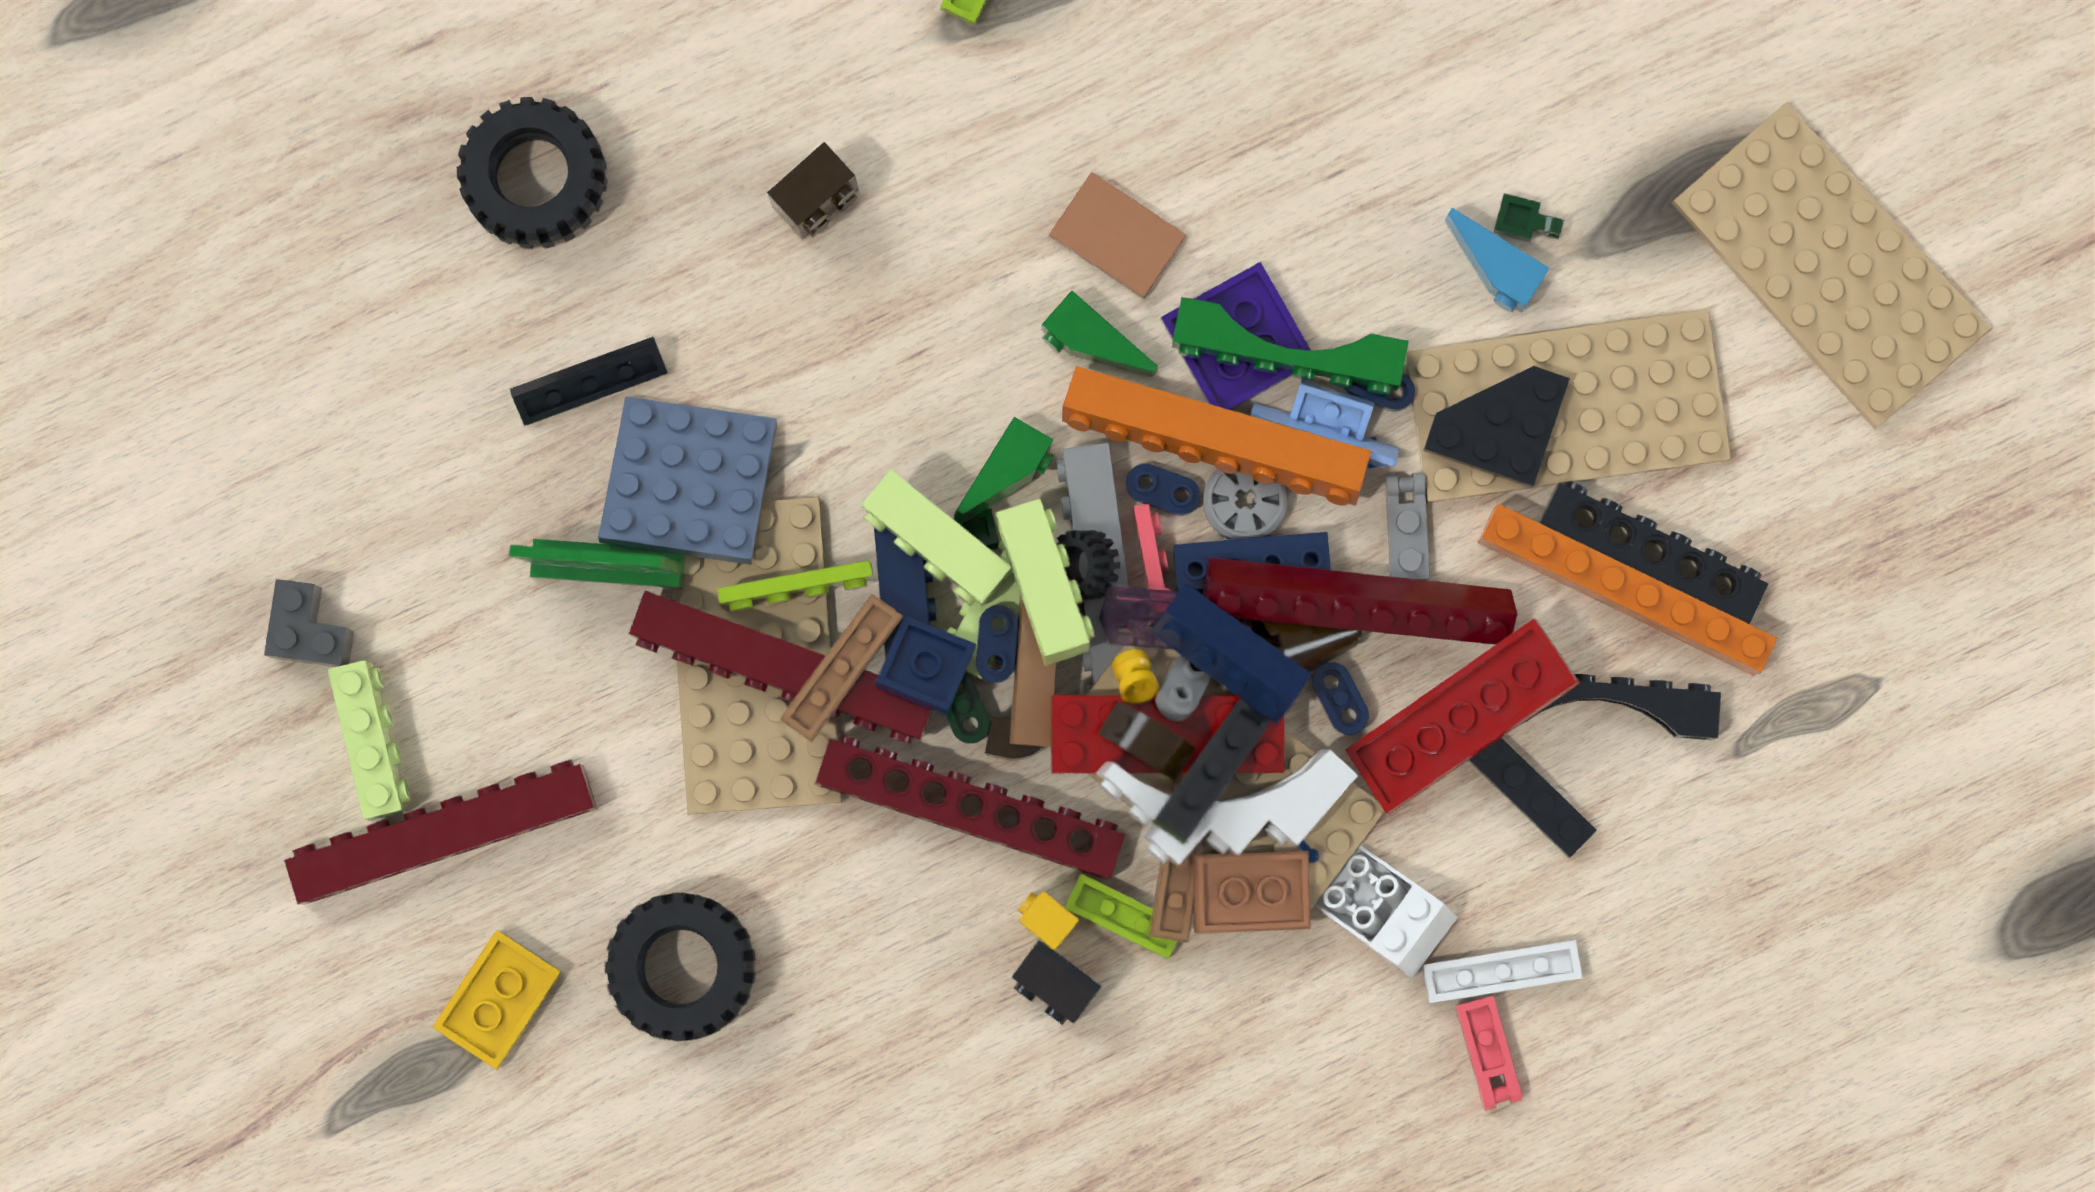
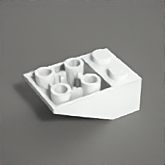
M1361 845L1358 846L1314 905L1316 909L1410 979L1415 976L1458 918L1443 902Z

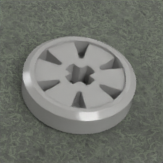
M1218 469L1208 479L1203 494V508L1209 524L1218 534L1228 540L1269 536L1281 524L1288 502L1287 490L1284 485L1277 483L1263 484L1255 481L1250 475L1239 472L1229 474ZM1238 492L1244 495L1249 492L1253 493L1255 498L1252 499V502L1255 506L1252 509H1249L1247 506L1239 509L1235 504L1239 499L1235 495Z

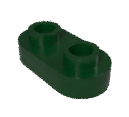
M965 672L961 682L964 691L960 696H955L946 717L954 736L959 741L966 744H975L986 737L990 723L974 680ZM967 718L977 720L978 727L975 731L967 732L963 728V722Z

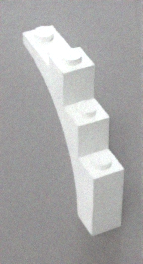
M1320 748L1298 770L1274 785L1245 796L1216 800L1189 840L1183 845L1152 823L1171 795L1139 782L1112 762H1105L1096 772L1104 780L1100 786L1111 797L1118 801L1122 796L1133 806L1129 813L1144 826H1147L1149 823L1152 824L1143 837L1151 844L1147 850L1163 864L1168 860L1172 863L1180 864L1206 833L1209 834L1206 839L1207 842L1218 852L1224 855L1228 851L1229 853L1239 855L1265 824L1268 825L1265 829L1266 833L1277 843L1283 845L1287 842L1288 844L1298 846L1358 776L1330 749Z

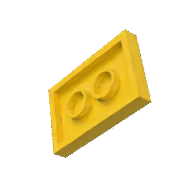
M496 929L432 1028L498 1070L562 971Z

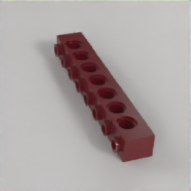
M839 735L837 741L829 739L814 784L816 786L1106 880L1112 877L1125 834L1116 832L1118 825L1098 818H1096L1095 824L1080 820L1082 813L1060 806L1058 812L1043 808L1045 801L1023 794L1022 799L1018 800L1006 796L1008 789L987 782L985 788L970 784L971 777L955 771H949L947 777L933 772L935 765L918 759H912L910 765L896 760L898 753L881 747H876L873 753L859 748L861 741L844 735ZM862 759L869 763L871 775L868 779L858 781L850 775L849 766L854 760ZM899 771L907 777L908 786L905 791L895 793L887 787L886 778L889 773ZM930 783L940 785L945 794L942 803L937 805L929 804L923 797L924 787ZM973 795L979 799L981 811L977 816L969 817L961 811L960 801L964 796ZM1003 807H1010L1017 813V824L1011 829L1003 828L997 821V813ZM1039 819H1047L1054 826V835L1048 841L1040 840L1034 833V825ZM1075 831H1084L1091 839L1090 848L1084 853L1075 851L1071 846V836Z

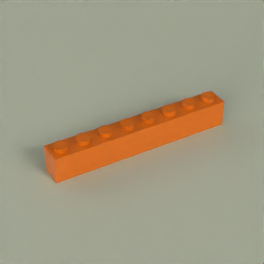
M1078 366L1075 367L1062 407V422L1067 423L1075 430L1088 431L1090 429L1104 433L1107 438L1113 441L1124 442L1128 440L1141 444L1143 448L1151 452L1159 453L1166 451L1177 454L1179 458L1186 462L1198 463L1201 461L1215 465L1218 470L1224 473H1243L1252 476L1257 482L1263 484L1277 483L1288 486L1291 491L1301 495L1312 493L1323 496L1329 502L1340 506L1348 504L1357 505L1372 451Z
M1499 503L1493 508L1477 543L1753 676L1762 673L1778 639Z

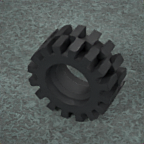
M1096 530L1067 531L1066 534H1061L1057 537L1059 543H1056V546L1063 544L1068 556L1070 566L1064 568L1068 581L1076 580L1082 600H1096L1105 597V592H1111L1114 588L1110 582H1117L1119 575L1114 574V569H1120V562H1114L1113 558L1119 556L1118 550L1110 549L1114 542L1111 538H1105V533L1096 532ZM1083 551L1088 560V571L1084 579L1079 570V560Z

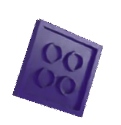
M1261 262L1194 298L1220 304L1235 322L1249 333L1268 343L1289 349L1311 351ZM1179 307L1160 318L1172 341ZM1203 353L1201 358H1190L1181 355L1207 403L1228 410L1236 408L1290 378L1292 375V371L1277 368L1276 373L1258 371L1254 369V363L1239 361L1238 366L1226 365L1216 362L1217 356Z

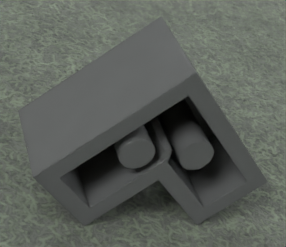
M276 579L265 645V656L273 659L331 667L347 665L350 662L354 631L347 627L317 623L322 593L321 587L311 583Z

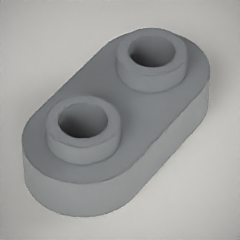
M1180 655L1170 667L1156 695L1158 710L1166 718L1173 721L1187 719L1197 707L1211 676Z

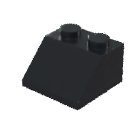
M1040 940L1037 941L1012 975V978L1017 981L1013 989L1031 1002L1036 996L1048 1004L1044 1012L1062 1025L1067 1019L1074 1024L1102 987Z

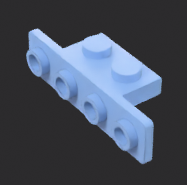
M1302 379L1291 414L1259 403L1253 404L1250 416L1372 450L1369 463L1374 466H1395L1398 459V447L1364 437L1375 403L1370 400Z

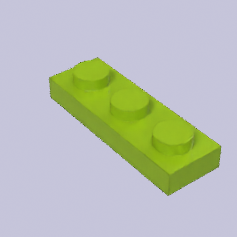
M1082 873L1080 874L1064 907L1066 910L1169 959L1177 941L1148 936L1153 908Z

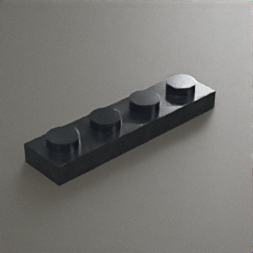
M652 336L510 388V392L524 426L666 375L668 372L655 338Z
M1240 698L1152 823L1185 845L1272 721Z
M1502 738L1468 760L1568 858L1596 832L1597 829Z

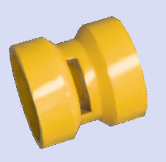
M1139 649L1124 651L1113 660L1111 664L1115 678L1120 682L1118 685L1119 691L1126 703H1144L1157 694L1159 685L1155 674L1151 672V661L1145 651Z

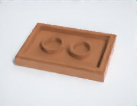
M1091 172L1049 233V237L1144 299L1185 239L1186 234Z
M1309 851L1240 853L1239 855L1232 853L1224 855H1192L1194 933L1311 929Z

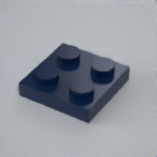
M904 615L876 679L875 688L947 716L977 644Z

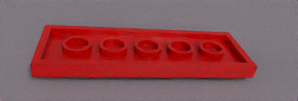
M1533 618L1352 744L1345 751L1385 813L1391 814L1580 683L1539 621Z
M1051 695V773H1096L1105 762L1115 763L1127 773H1160L1097 734L1117 701L1150 717L1196 748L1181 773H1187L1240 697L1237 695H1202L1197 707L1187 719L1173 721L1166 718L1158 710L1156 695L1147 702L1140 704L1126 703L1121 695ZM1284 715L1277 724L1273 721L1269 724L1236 773H1284Z

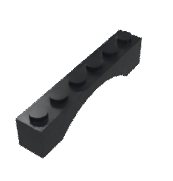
M1574 674L1580 684L1528 719L1530 720L1537 714L1562 704L1576 701H1603L1620 704L1641 712L1660 724L1674 738L1712 741L1718 739L1721 692H1712L1711 685L1701 683H1688L1687 689L1672 688L1673 682L1649 680V686L1634 685L1633 678L1611 677V683L1595 682V675Z

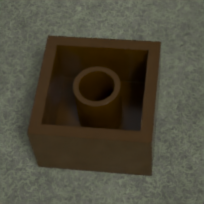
M823 142L772 187L767 194L772 207L803 240L809 234L811 237H815L829 224L827 218L837 209L843 212L857 199L855 193L859 188L855 174Z

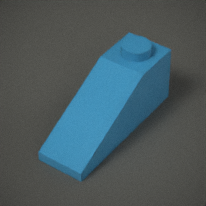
M1451 208L1445 223L1488 292L1495 296L1493 301L1509 312H1513L1515 309L1522 312L1550 268L1454 208Z

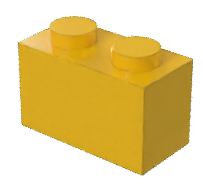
M1044 891L1039 896L1031 892L1017 909L1022 914L1018 921L1054 951L1079 922V919Z

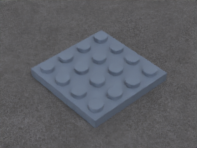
M625 397L598 535L599 543L752 565L777 426L776 418Z

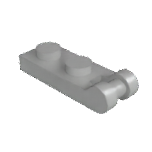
M1412 473V477L1398 478L1397 474H1385L1390 577L1429 580L1424 473ZM1412 492L1413 503L1399 504V493Z

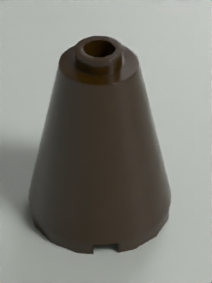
M1251 620V631L1308 672L1355 648L1358 644V638L1362 637V631Z

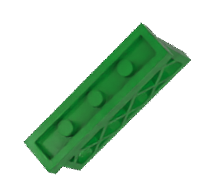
M533 539V546L510 545V557L531 563L530 577L682 589L685 555L611 544Z

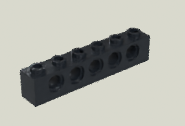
M1567 481L1566 485L1559 482L1555 486L1538 523L1750 624L1769 584L1760 579L1762 576L1760 572L1745 565H1741L1738 569L1725 563L1727 557L1713 549L1706 548L1705 552L1694 548L1690 546L1692 540L1674 531H1671L1670 535L1656 529L1658 524L1645 516L1637 514L1635 518H1632L1622 513L1623 507L1610 499L1602 498L1599 502L1587 496L1588 490L1577 483ZM1586 509L1592 514L1593 524L1590 528H1582L1577 525L1574 519L1576 510ZM1611 526H1621L1626 530L1628 534L1626 544L1617 545L1611 541L1609 537ZM1654 542L1661 547L1662 558L1659 562H1652L1646 558L1644 554L1646 543ZM1682 559H1689L1695 563L1697 567L1695 578L1688 579L1681 575L1679 563ZM1716 576H1724L1729 579L1732 586L1729 595L1723 596L1715 591L1713 583Z

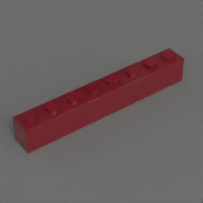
M1211 557L1208 559L1202 589L1204 597L1234 618L1496 645L1513 633L1518 615L1511 589Z
M646 590L643 593L629 631V635L637 638L635 646L657 653L659 647L673 651L671 659L690 666L694 665L695 660L709 664L708 672L726 679H730L731 673L745 677L744 685L765 693L768 686L781 690L780 698L789 702L795 699L826 656ZM865 670L831 716L837 719L840 713L855 717L854 725L875 732L877 726L891 730L890 738L911 745L913 739L922 741L932 710L875 688L878 674Z
M567 760L550 766L552 771L550 774L537 777L536 772L527 773L515 777V785L500 789L499 784L490 785L477 790L478 797L464 801L462 796L453 797L440 802L442 809L430 813L426 812V808L416 809L403 814L405 821L390 825L389 820H383L366 826L368 833L353 837L352 832L329 838L331 843L329 846L316 849L315 844H310L292 850L294 857L286 859L284 862L297 904L306 905L598 810L585 767L582 764L574 765L573 760Z

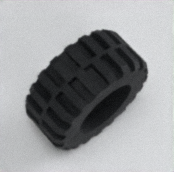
M521 97L520 103L512 104L510 100L499 103L501 109L493 114L490 110H487L480 116L483 122L477 128L473 125L466 133L469 140L466 145L460 146L458 153L461 159V165L456 167L457 179L461 184L459 190L470 212L486 231L496 235L500 241L509 245L516 243L525 249H533L534 245H542L544 249L555 247V241L564 239L567 242L576 237L573 232L580 227L585 230L592 222L590 219L594 211L599 212L603 203L601 199L602 192L607 189L605 157L590 127L583 119H579L570 108L566 106L561 108L556 105L555 101L543 98L541 102H535L532 97ZM539 140L552 143L563 153L568 166V176L561 191L550 201L538 206L522 207L510 202L502 194L497 181L498 169L505 155L514 147L524 142Z
M673 893L650 898L651 900L633 908L631 913L620 921L616 927L617 931L613 939L609 941L607 947L609 951L608 959L605 962V973H607L609 982L607 984L609 995L613 996L617 1004L615 1007L620 1014L625 1016L636 1029L650 1034L651 1037L661 1040L689 1041L712 1035L720 1031L728 1023H731L739 1015V1011L746 1005L751 996L750 991L756 977V956L750 942L751 938L746 928L739 922V918L732 911H729L713 899L689 893ZM676 930H687L702 936L711 945L717 960V974L712 987L698 1000L686 1004H675L660 998L651 989L645 976V959L652 944L662 935Z

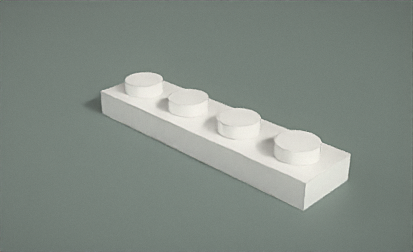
M1576 940L1422 965L1428 1003L1582 978Z

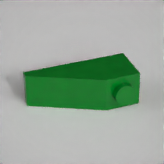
M1073 291L1064 298L1041 324V330L1045 333L1042 339L1057 353H1060L1063 349L1071 356L1153 377L1157 372L1158 365Z
M1013 417L956 509L953 520L961 525L1029 484L1037 472L1043 475L1054 458V454L1050 453L1053 439Z

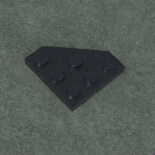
M1532 366L1435 414L1423 451L1533 488L1570 378Z

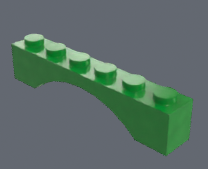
M1181 297L1172 348L1179 349L1178 354L1185 357L1201 358L1203 353L1217 356L1216 362L1226 365L1238 366L1239 361L1254 363V369L1262 372L1276 373L1277 368L1292 371L1291 376L1298 379L1314 380L1316 375L1330 378L1329 383L1335 386L1351 388L1353 383L1368 385L1367 391L1371 393L1390 395V390L1397 391L1400 387L1409 341L1369 334L1353 343L1333 349L1314 351L1289 349L1268 343L1249 333L1235 322L1220 304Z

